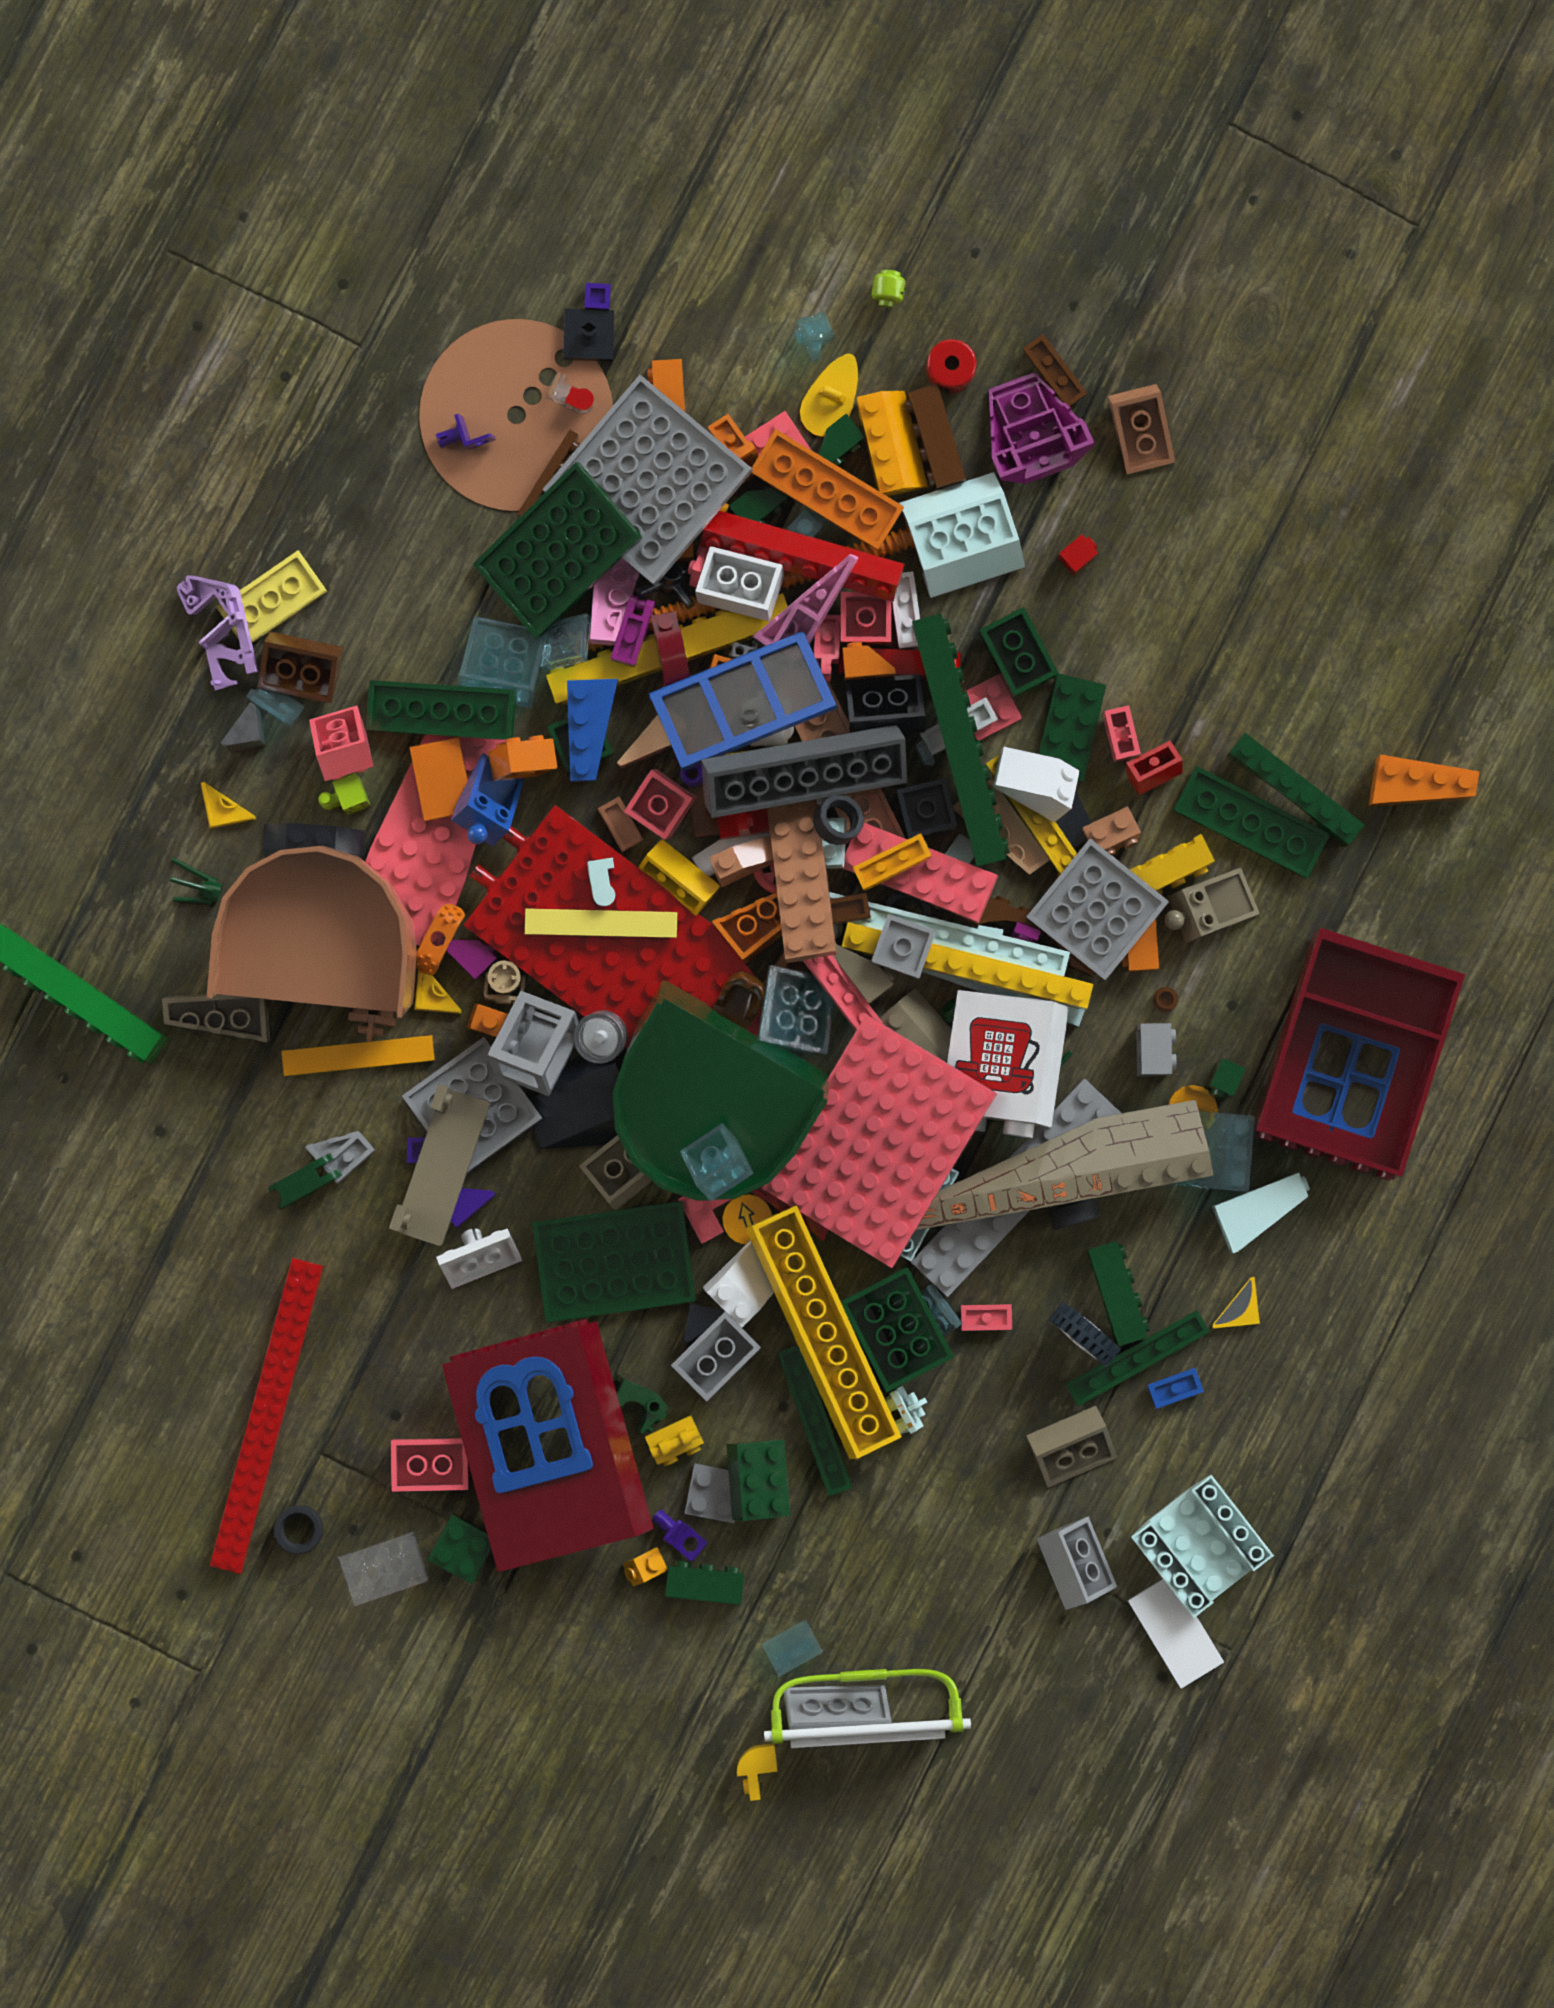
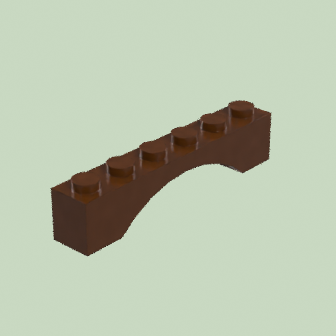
M996 896L995 899L989 898L979 923L955 914V917L975 926L1004 922L1016 924L1019 922L1040 930V934L1053 943L1057 949L1067 951L1026 918L1031 912L1030 909L1019 906L1018 909L1009 905V900L1000 896ZM1069 954L1067 962L1069 968L1090 977L1094 976V971L1074 955Z

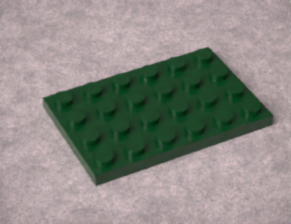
M575 462L473 565L533 637L539 639L643 537L581 463Z
M682 1201L532 1222L546 1323L696 1301Z

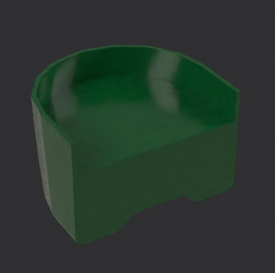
M663 980L636 1025L613 1090L615 1131L632 1164L661 1189L696 1201L736 1199L770 1183L795 1156L828 1101L829 1081L827 1079L829 1076L824 1071L793 1053L771 1045L719 1015L703 1001Z

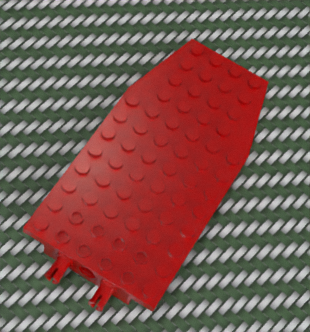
M556 805L531 837L528 836L526 838L510 826L509 833L513 837L506 833L502 838L518 849V854L500 877H494L481 867L480 864L476 866L475 870L482 877L474 871L469 876L487 889V895L465 922L464 926L582 1016L586 1017L590 1013L599 1010L610 1011L619 1016L628 1032V1040L625 1047L627 1049L638 1021L663 980L703 1001L713 1009L723 984L733 974L742 971L756 977L713 924L700 914H697V916L693 915L667 889ZM613 858L614 868L608 869L610 886L615 891V899L610 905L600 906L596 904L592 896L587 862ZM525 909L677 912V938L525 934ZM767 990L764 1005L759 1010L750 1027L746 1029L758 1037L780 1009V1006Z

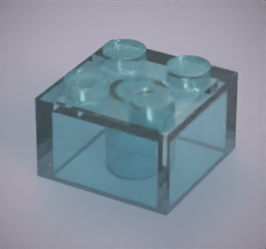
M723 1123L680 1151L696 1186L710 1201H713L754 1174L737 1138Z

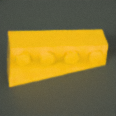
M1202 834L1194 837L1191 842L1180 844L1169 850L1168 853L1158 855L1145 862V864L1130 869V871L1161 895L1163 894L1162 889L1169 885L1174 889L1186 883L1184 878L1192 874L1196 878L1207 873V867L1215 862Z

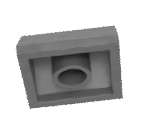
M251 702L221 742L230 752L266 746L261 712Z

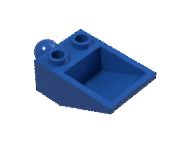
M483 753L456 803L451 821L468 831L467 837L471 843L479 845L486 842L491 846L495 845L509 832L524 778L492 781L489 756Z

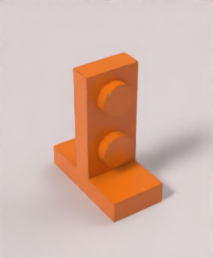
M729 414L707 427L716 439L752 468L758 458L757 450L751 441H747ZM750 474L743 483L753 478L754 475Z

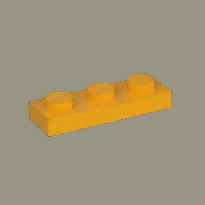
M920 833L854 866L853 869L863 890L866 891L932 858V854Z

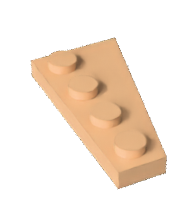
M991 778L986 783L988 790H994L997 805H993L995 815L1000 814L1003 829L999 830L1001 839H1007L1010 851L1006 855L1028 874H1031L1050 860L1005 795L993 787L994 780ZM959 801L953 806V810L964 818Z

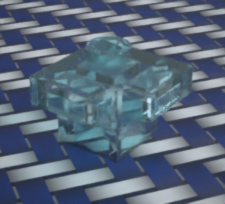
M824 311L814 316H805L797 320V331L794 332L795 338L799 346L804 345L811 362H814L821 358L820 348L822 345L834 339V332Z

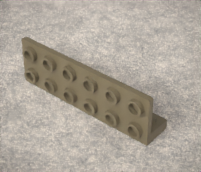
M438 1084L430 1107L435 1111L403 1205L397 1204L389 1229L437 1246H442L489 1111L490 1103Z

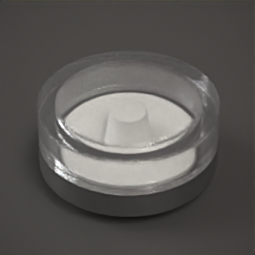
M606 1010L590 1013L580 1020L574 1031V1043L577 1051L583 1058L592 1063L599 1064L611 1061L623 1052L628 1040L627 1028L622 1019L613 1012Z

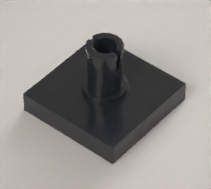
M565 308L563 360L613 361L614 310Z

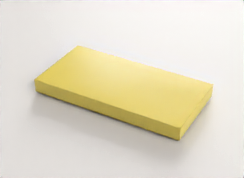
M299 550L240 590L252 644L327 593V590ZM222 605L216 606L225 619L228 615ZM235 626L232 628V631L238 638L237 629Z

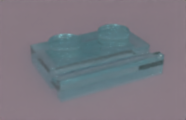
M806 1619L761 1643L779 1677L823 1653Z

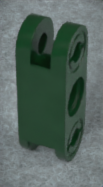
M331 1153L318 1158L268 1187L270 1192L278 1190L283 1200L277 1205L279 1210L296 1203L342 1176L339 1169L323 1177H320L317 1172L318 1169L334 1161Z

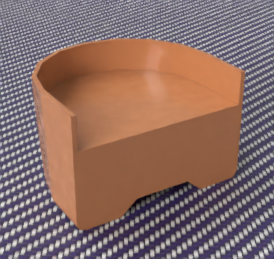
M325 846L279 850L247 867L222 898L212 932L207 998H213L216 994L370 1009L397 1012V1017L402 1018L412 1006L414 998L417 947L413 920L393 885L360 857Z

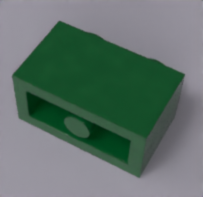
M1225 1058L1219 1059L1205 1088L1210 1090V1095L1220 1100L1233 1097L1246 1068Z

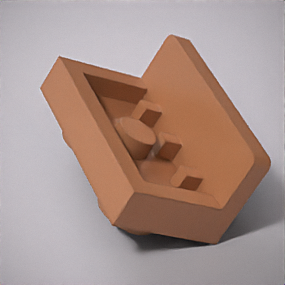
M1128 806L1082 827L1087 840L1092 839L1112 856L1116 854V850L1123 847L1129 849L1139 843L1138 840L1141 839V831Z

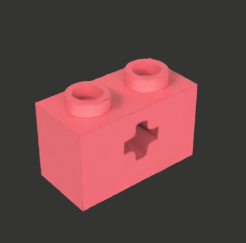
M1129 705L1104 711L1102 717L1113 762H1122L1140 756L1141 752Z

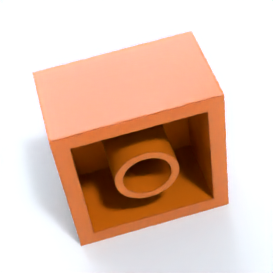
M543 735L529 737V740L521 741L520 737L509 738L505 742L496 744V748L488 751L492 781L539 777L557 769L553 739H544Z

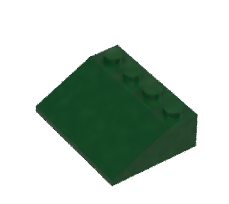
M908 1267L840 1301L855 1334L886 1392L954 1358Z

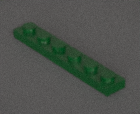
M1195 1310L1117 1354L1107 1367L1100 1364L1065 1385L1076 1405L1080 1406L1210 1331L1198 1310Z
M799 1346L777 1352L828 1496L852 1488L815 1382Z

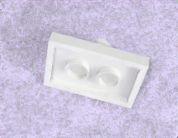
M469 1229L461 1236L465 1246L455 1250H448L443 1255L437 1257L439 1266L452 1289L522 1261L508 1229L493 1232L485 1238H482L479 1229H475L474 1234L473 1230Z

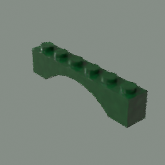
M845 414L826 429L823 444L818 455L839 466L843 462L841 457L848 452L851 455L857 452L863 446L861 442L865 437L849 416ZM775 488L761 491L748 490L729 505L728 510L733 515L765 524L766 522L763 519L770 513L774 517L785 508L783 503L790 497Z
M1247 733L1241 736L1227 754V757L1244 770L1289 799L1344 847L1350 845L1364 827L1361 821Z

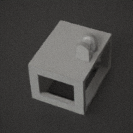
M520 991L488 1053L495 1076L550 1096L578 1041L577 1031L579 1022L575 1011ZM535 1008L546 1013L552 1014L554 1016H557L561 1019L558 1020L553 1017L542 1014L540 1012L535 1011Z

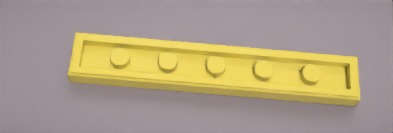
M525 909V934L677 938V912Z

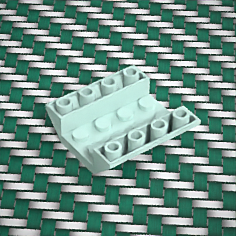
M994 472L899 503L904 506L902 514L906 526L909 527L923 569L922 575L930 598L1025 567L1019 537L1004 492Z
M1212 1475L1204 1478L1179 1495L1146 1521L1131 1536L1193 1618L1213 1604L1212 1600L1251 1570L1255 1571L1274 1556Z

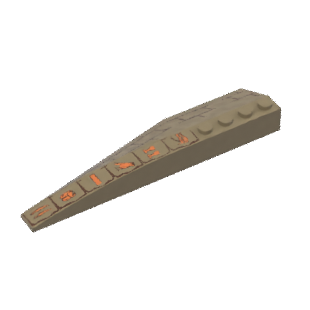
M1196 1100L1095 1118L1060 1136L1045 1141L960 1182H956L938 1192L916 1230L1214 1176Z

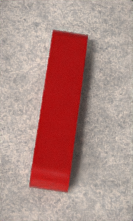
M839 648L837 674L844 675L843 648ZM871 648L895 668V676L920 674L921 679H927L919 650ZM958 652V659H954L956 668L960 667L961 653Z

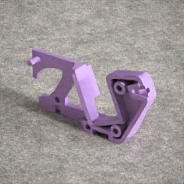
M191 575L186 576V581L178 584L177 592L188 614H198L212 600L217 598L228 615L199 641V645L206 649L212 675L211 685H214L215 690H220L237 684V681L230 680L225 676L218 659L225 658L236 661L238 664H245L247 674L258 673L239 588L235 585ZM236 626L241 649L234 650L227 648L224 644H217L224 637L229 636L228 632Z

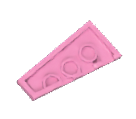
M623 558L593 586L590 643L615 646L628 600L634 592L640 574Z

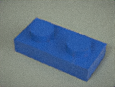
M1196 1368L1147 1384L1156 1409L1204 1392Z

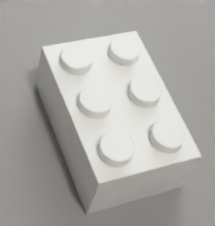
M710 546L695 591L697 601L700 604L770 622L784 579L783 566Z

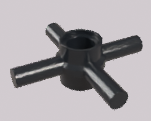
M674 563L656 586L648 583L637 588L636 593L638 597L642 598L659 590L667 596L677 595L687 609L692 608L695 602L682 587L684 578L691 576L688 574L689 566L681 568L678 564Z

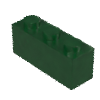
M674 1560V1565L669 1564L665 1597L741 1605L745 1572H740V1567L725 1566V1570L714 1569V1564L700 1563L699 1567H690V1562Z

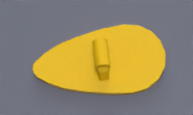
M845 354L828 365L804 397L800 408L801 422L806 430L813 435L824 437L826 429L843 415L847 414L850 417L858 382V367L854 355Z

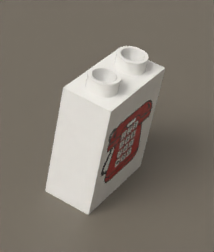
M958 990L947 1063L997 1093L975 1131L985 1132L987 1119L1004 1121L1003 1134L1024 1138H1033L1035 1125L1052 1127L1069 1007L1052 1001Z

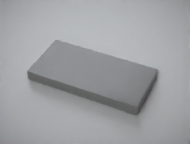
M885 1685L792 1687L784 1692L789 1730L892 1723Z

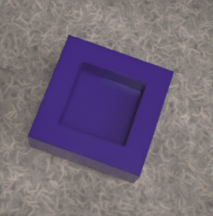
M586 283L584 308L610 310L611 284Z
M408 1137L407 1163H417L425 1138Z

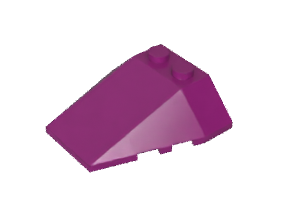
M1036 372L989 389L992 461L1001 480L1027 484L1073 467L1095 445L1086 423L1081 418H1078L1070 410V407L1055 395L1053 389Z

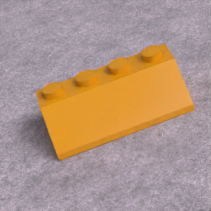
M880 391L859 396L856 400L877 491L887 497L928 488L917 439L912 428L911 415H908L905 404L907 400L905 391Z

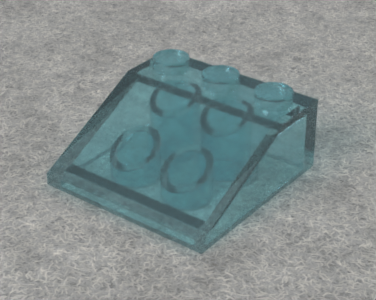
M474 616L459 673L458 686L516 690V705L532 708L548 631L539 639H535L525 626Z
M769 965L758 1041L809 1055L827 1054L835 1003L813 974Z
M1198 1110L1210 1153L1214 1176L1172 1184L1249 1192L1255 1116L1251 1114Z

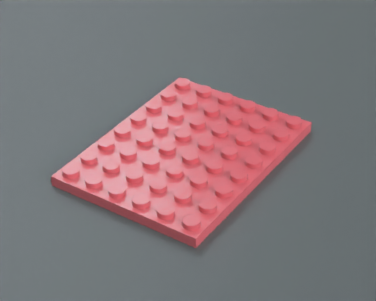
M865 1015L827 1079L829 1085L826 1105L795 1156L762 1189L791 1207L797 1205L799 1211L893 1268L997 1093L869 1015Z

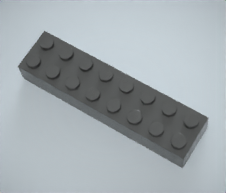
M897 725L701 759L704 802L712 818L907 783L905 737Z

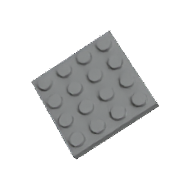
M1089 839L1026 918L1103 980H1106L1169 901L1092 839Z
M485 1037L402 1095L427 1132L435 1112L430 1107L438 1084L490 1103V1108L467 1173L543 1119L518 1084L495 1076L488 1058L491 1046Z

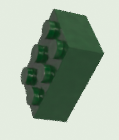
M1024 607L979 629L978 636L1012 700L1058 676L1059 673Z
M784 1439L726 1444L732 1520L748 1521L791 1516Z

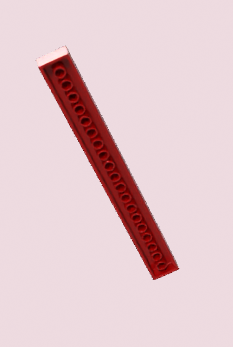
M296 1258L291 1260L210 1562L212 1567L239 1574L243 1572L323 1273V1265Z

